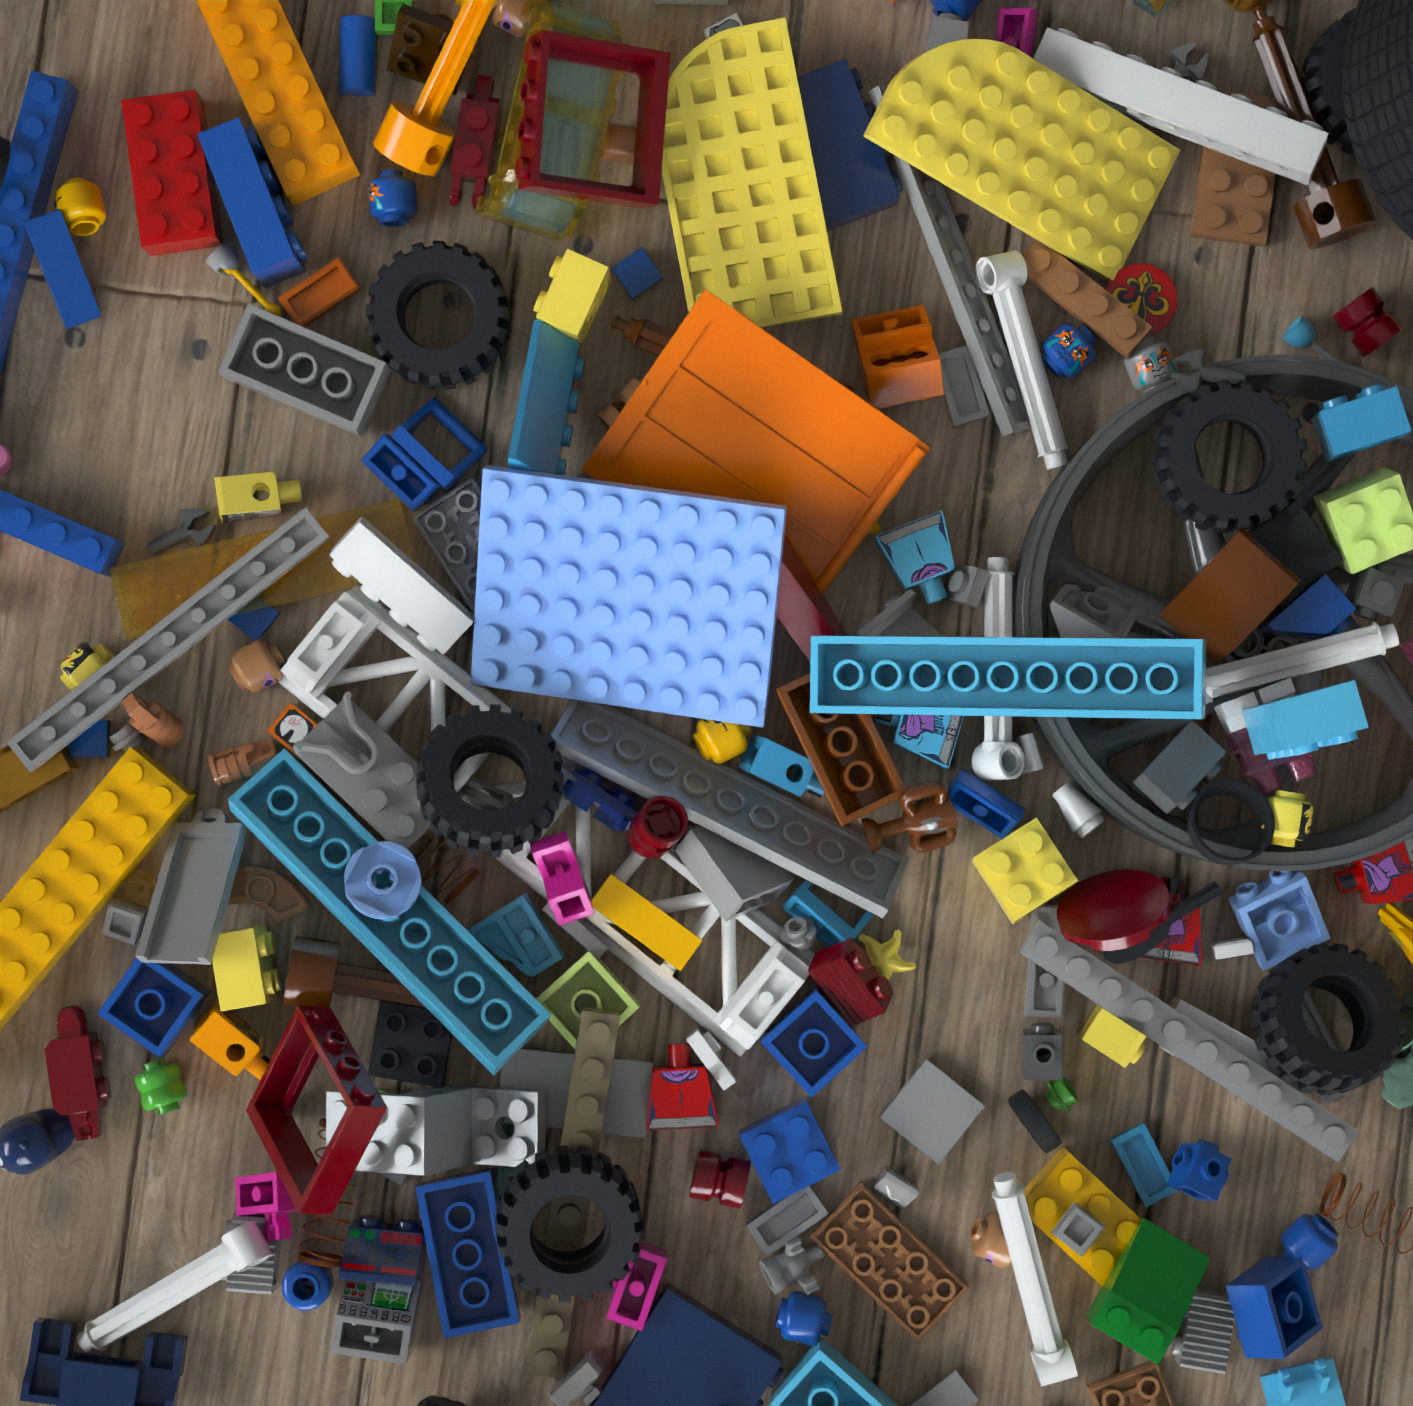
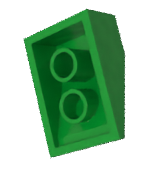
M1143 1217L1085 1316L1092 1326L1158 1365L1180 1328L1210 1257Z

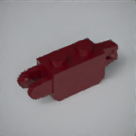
M478 74L475 94L467 93L466 98H462L450 168L453 177L450 192L451 206L459 207L463 195V182L475 183L472 195L473 209L482 210L486 185L490 186L492 181L502 119L500 98L493 97L495 84L493 76Z
M71 1005V1007H65V1009L63 1008L58 1012L59 1015H57L58 1019L56 1021H58L57 1030L59 1038L51 1040L44 1051L53 1109L60 1115L69 1116L76 1141L98 1138L102 1135V1108L108 1105L107 1099L111 1097V1086L109 1078L107 1076L103 1077L101 1062H104L106 1058L104 1042L102 1039L98 1040L97 1031L89 1032L87 1018H85L86 1014L84 1013L85 1010H82V1007H78V1005Z

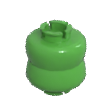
M165 1058L142 1065L144 1073L135 1076L134 1079L135 1085L141 1093L143 1108L146 1111L156 1109L157 1116L181 1108L178 1101L185 1099L188 1093L184 1083L181 1081L179 1065L177 1063L166 1065Z

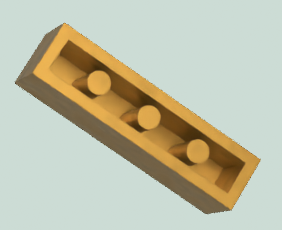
M10 746L1 748L0 813L78 770L79 768L73 757H69L70 752L67 746L34 772H29Z

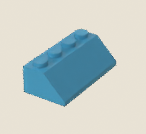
M541 320L533 321L509 449L508 465L509 468L565 475L567 460L561 459L563 447L570 448L573 425H568L569 413L576 414L579 391H574L575 379L582 380L585 357H579V342Z

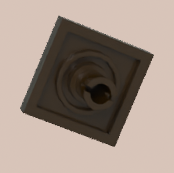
M402 4L397 15L387 70L425 84L454 24L453 20L444 14L432 15ZM465 66L453 89L452 95L456 96L461 87Z

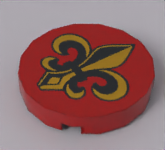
M1135 263L1121 268L1114 280L1110 279L1105 287L1106 291L1153 327V331L1148 337L1164 329L1171 322L1177 309V292L1173 281L1163 270L1150 264Z

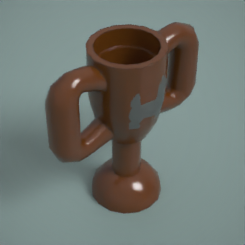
M928 780L903 790L899 802L904 812L900 818L878 824L875 820L867 817L861 818L863 830L872 854L879 851L883 845L884 838L906 831L910 834L909 842L911 848L917 852H929L952 843L957 834L956 827H958L956 813L946 785L940 780Z

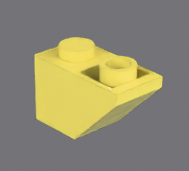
M1096 1005L1077 1034L1080 1039L1124 1068L1129 1063L1135 1064L1146 1048V1045L1143 1044L1146 1038L1144 1034Z

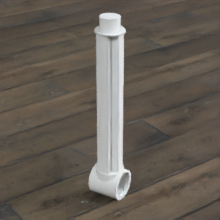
M1016 250L982 257L976 264V279L984 293L993 295L1039 453L1037 457H1044L1047 470L1065 466L1068 464L1065 450L1070 447H1067L1021 288L1027 280L1026 262L1020 252Z
M988 558L987 571L989 575L985 584L984 637H1012V576H1015V573L1010 572L1009 558ZM984 716V742L975 748L972 755V768L975 775L984 781L1018 778L1023 772L1025 759L1021 747L1017 743L1012 742V716Z
M1373 622V625L1206 668L1205 705L1212 703L1215 697L1380 654L1384 656L1386 649L1399 645L1396 628L1393 624L1379 627L1377 622Z
M1014 1172L1000 1173L993 1178L996 1189L992 1192V1198L995 1199L1034 1345L1033 1349H1030L1032 1361L1040 1386L1042 1387L1071 1379L1078 1375L1068 1341L1062 1337L1024 1193L1025 1186L1017 1182Z
M256 1220L247 1222L229 1231L221 1237L222 1243L96 1319L87 1321L85 1329L77 1334V1342L80 1348L86 1353L95 1349L104 1351L110 1344L232 1272H243L270 1258L272 1253Z

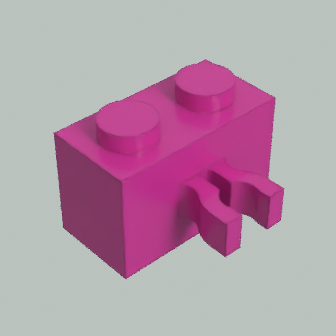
M278 1172L235 1177L237 1216L264 1214L263 1236L266 1241L292 1239L289 1212L297 1210Z
M641 1241L639 1242L640 1254L637 1261L633 1263L628 1262L630 1269L628 1275L623 1280L618 1278L612 1280L614 1293L606 1319L640 1331L643 1330L668 1256L667 1250Z

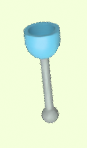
M1301 315L1294 320L1282 336V339L1294 348L1310 346L1325 359L1342 362L1314 340V327Z

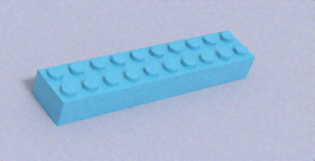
M811 636L810 713L1205 719L1206 639Z
M285 748L228 798L230 811L493 1076L548 1023L551 1014L422 885L418 898L412 907L396 919L370 918L353 907L345 892L344 873L346 865L357 850L364 846L366 848L369 845L377 844L378 841ZM384 871L381 876L373 875L372 879L376 882V888L382 890L384 887L390 888L393 885L389 880V872Z

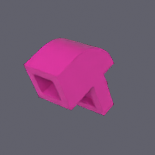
M566 831L530 843L532 855L542 876L547 898L558 925L560 926L595 914L581 865Z

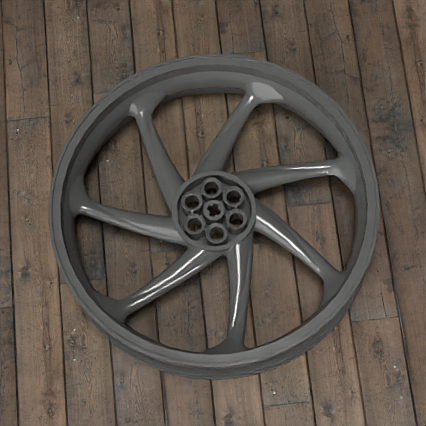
M1296 355L1248 356L1208 365L1243 371L1246 373V381L1252 382V388L1258 390L1264 386L1273 391L1272 395L1302 397L1321 402L1346 395L1349 402L1357 399L1356 395L1362 393L1361 390L1381 383L1385 384L1386 389L1397 386L1412 431L1401 439L1391 441L1390 443L1408 446L1413 450V391L1380 374L1343 362ZM1192 370L1189 372H1185L1183 374L1186 376H1191L1197 371ZM1173 379L1147 391L1122 408L1101 426L1071 456L1068 464L1060 469L1045 491L1028 525L1018 555L1012 584V637L1049 638L1048 607L1050 584L1055 580L1061 579L1071 585H1078L1085 592H1094L1097 586L1111 587L1143 606L1136 621L1171 639H1186L1159 615L1171 599L1118 580L1077 558L1072 532L1073 513L1095 478L1115 456L1135 439L1156 425L1162 426V420L1178 402L1191 394L1176 384ZM1202 381L1197 385V389L1204 385L1211 386L1215 382ZM1194 445L1195 464L1199 474L1204 479L1196 445ZM1356 453L1326 463L1323 454H1321L1306 470V473L1299 478L1298 481L1302 485L1297 494L1291 498L1299 502L1310 518L1317 509L1313 496L1329 490ZM1188 519L1183 521L1196 575L1227 542L1223 533H1216V529H1208L1206 531L1194 527L1195 522ZM1400 554L1378 563L1396 571L1394 577L1406 581L1405 584L1413 583V555ZM1338 566L1325 573L1341 592L1347 591L1353 574ZM1277 606L1274 610L1277 614L1283 608ZM1349 615L1348 618L1351 620V623L1340 633L1361 627ZM1263 620L1248 635L1251 639L1250 649L1245 653L1236 647L1218 665L1272 651V647L1276 642L1289 647L1319 638L1266 635L1260 630L1266 624L1265 620ZM1328 633L1327 635L1322 636L1320 638L1331 636V633ZM1380 654L1342 664L1370 690L1413 740V696L1384 656ZM1322 670L1292 677L1291 680L1296 691L1294 696L1319 689ZM1277 682L1215 697L1212 703L1205 705V717L1215 713L1214 707ZM1031 717L1042 741L1061 770L1080 792L1107 816L1132 833L1161 848L1192 859L1214 863L1201 855L1194 847L1188 833V821L1171 813L1166 814L1158 806L1134 791L1109 768L1111 756L1184 727L1192 720L1195 722L1200 719L1133 718L1119 726L1105 730L1092 725L1082 717ZM1303 754L1271 759L1264 794L1265 798L1274 796L1275 790L1293 791ZM1413 776L1403 795L1376 812L1355 822L1328 831L1310 834L1306 840H1295L1294 848L1273 845L1270 842L1268 847L1258 856L1241 864L1225 866L1271 871L1314 870L1350 863L1381 853L1413 837ZM1257 817L1247 823L1220 830H1211L1196 824L1197 831L1206 845L1224 856H1248L1255 849L1259 840L1260 829Z

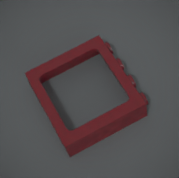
M542 30L529 36L523 53L524 62L527 63V74L520 92L521 100L524 102V114L518 125V139L521 141V153L515 164V177L519 179L518 190L640 209L659 205L671 52ZM548 59L632 73L638 76L640 86L633 177L630 186L540 172Z
M297 1005L246 1112L299 1214H333L387 1109V1105L331 1007ZM320 1056L348 1107L318 1164L299 1130L292 1112Z

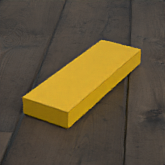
M613 874L609 875L591 900L594 909L679 971L682 970L703 941Z

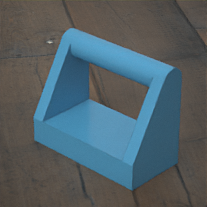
M806 879L802 881L781 906L793 918H810L814 922L813 926L817 928L816 938L827 948L849 938H854L855 940L874 915L865 910L863 915L851 927L808 890L813 883Z

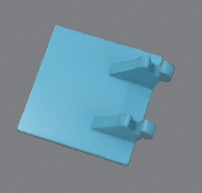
M1333 1357L1319 1358L1313 1362L1290 1368L1285 1367L1278 1369V1371L1259 1375L1267 1406H1346Z

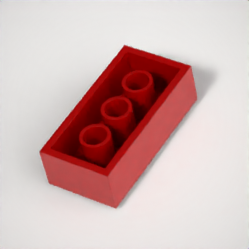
M194 89L121 100L141 247L150 256L219 247L223 244L215 179L197 135L208 130L203 99Z

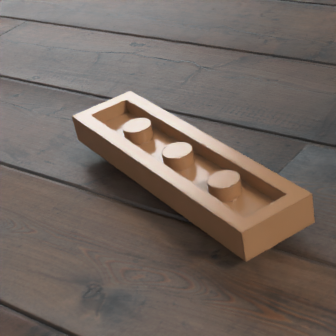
M1036 239L1023 253L1022 256L1027 266V280L1127 359L1153 331V327L1057 251Z

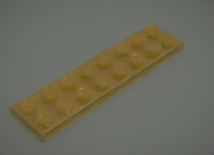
M392 500L317 518V522L329 535L330 539L232 616L362 586L363 584L354 576L350 575L347 578L332 565L331 562L334 559L330 556L332 548L361 516L416 563L402 500ZM278 528L109 568L126 641L137 640Z

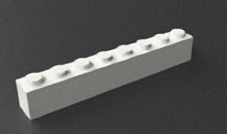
M1047 27L1033 59L1126 117L1308 186L1326 146L1329 134L1323 131V127L1309 120L1298 122L1288 118V115L1278 108L1267 107L1264 109L1253 105L1252 101L1243 95L1236 93L1231 94V96L1218 92L1214 85L1206 81L1197 80L1194 83L1182 78V75L1174 69L1162 67L1160 70L1147 65V62L1137 55L1127 54L1125 57L1112 52V48L1102 42L1092 41L1090 44L1078 39V36L1070 30L1058 28L1056 31Z

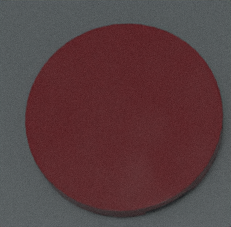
M1114 870L1091 876L1073 886L1060 900L1056 914L1060 931L1070 943L1077 942L1093 946L1094 951H1114L1132 947L1149 939V933L1163 921L1169 919L1172 904L1167 886L1158 877L1138 870Z

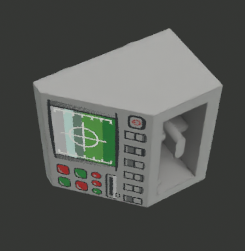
M419 1279L416 1286L345 1280L336 1314L331 1353L406 1364L412 1352L422 1280Z

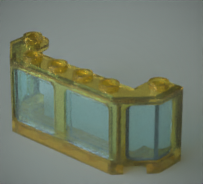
M524 0L520 15L528 17V22L524 23L522 31L527 32L525 44L529 40V36L542 30L623 44L618 19L612 17L605 19L554 0ZM522 54L496 174L489 176L488 183L491 184L488 198L478 197L475 215L558 240L569 237L575 230L577 222L589 201L518 190L519 179L515 177V164L521 153L518 125L524 114V102L521 100L520 92L527 74V63L524 62ZM548 59L540 162L541 173L600 182L598 166L600 157L604 155L608 146L609 137L606 135L608 121L613 117L617 106V100L614 98L616 85L621 81L624 72Z

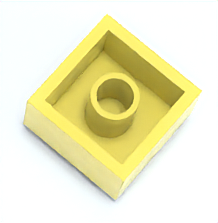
M567 248L563 258L560 256L556 257L549 273V277L552 278L548 292L544 290L540 292L533 311L537 312V320L545 322L579 342V348H582L612 281L608 266Z
M1037 817L972 859L975 868L1012 925L1072 888L1078 882Z
M266 924L219 933L212 963L220 1011L262 1005L278 998L277 991L282 990V978L280 970L273 968L271 954L276 953V943L273 932H267Z

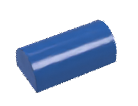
M348 15L340 18L339 96L376 97L378 35L375 32V19L372 17Z
M384 433L361 459L413 512L426 505L441 487V484L406 452L389 433Z
M963 768L947 789L954 809L1001 839L1011 833L1022 819L1026 810Z

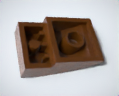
M1241 528L1170 600L1159 615L1184 638L1206 639V657L1212 663L1218 665L1299 584L1301 579L1245 529Z

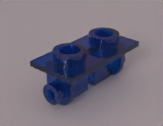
M586 767L583 771L575 768L571 774L577 777L576 781L573 782L568 778L563 785L562 793L566 795L565 799L585 812L596 801L600 806L593 817L611 828L614 832L618 829L623 833L631 821L625 816L627 812L635 815L639 810L633 806L635 799L619 788L612 792L601 785L604 779L594 771Z

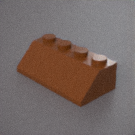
M810 673L775 689L841 826L900 798L905 787L870 714L810 713Z

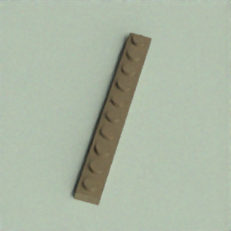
M582 1007L560 1140V1146L568 1145L569 1152L577 1153L578 1146L590 1148L591 1156L596 1157L598 1154L620 1012ZM565 1195L551 1200L544 1245L558 1251H574L583 1248L591 1199L578 1195ZM536 1291L524 1365L525 1375L562 1379L575 1296H571V1303L559 1302L558 1295L551 1294L550 1299L546 1300L538 1297Z

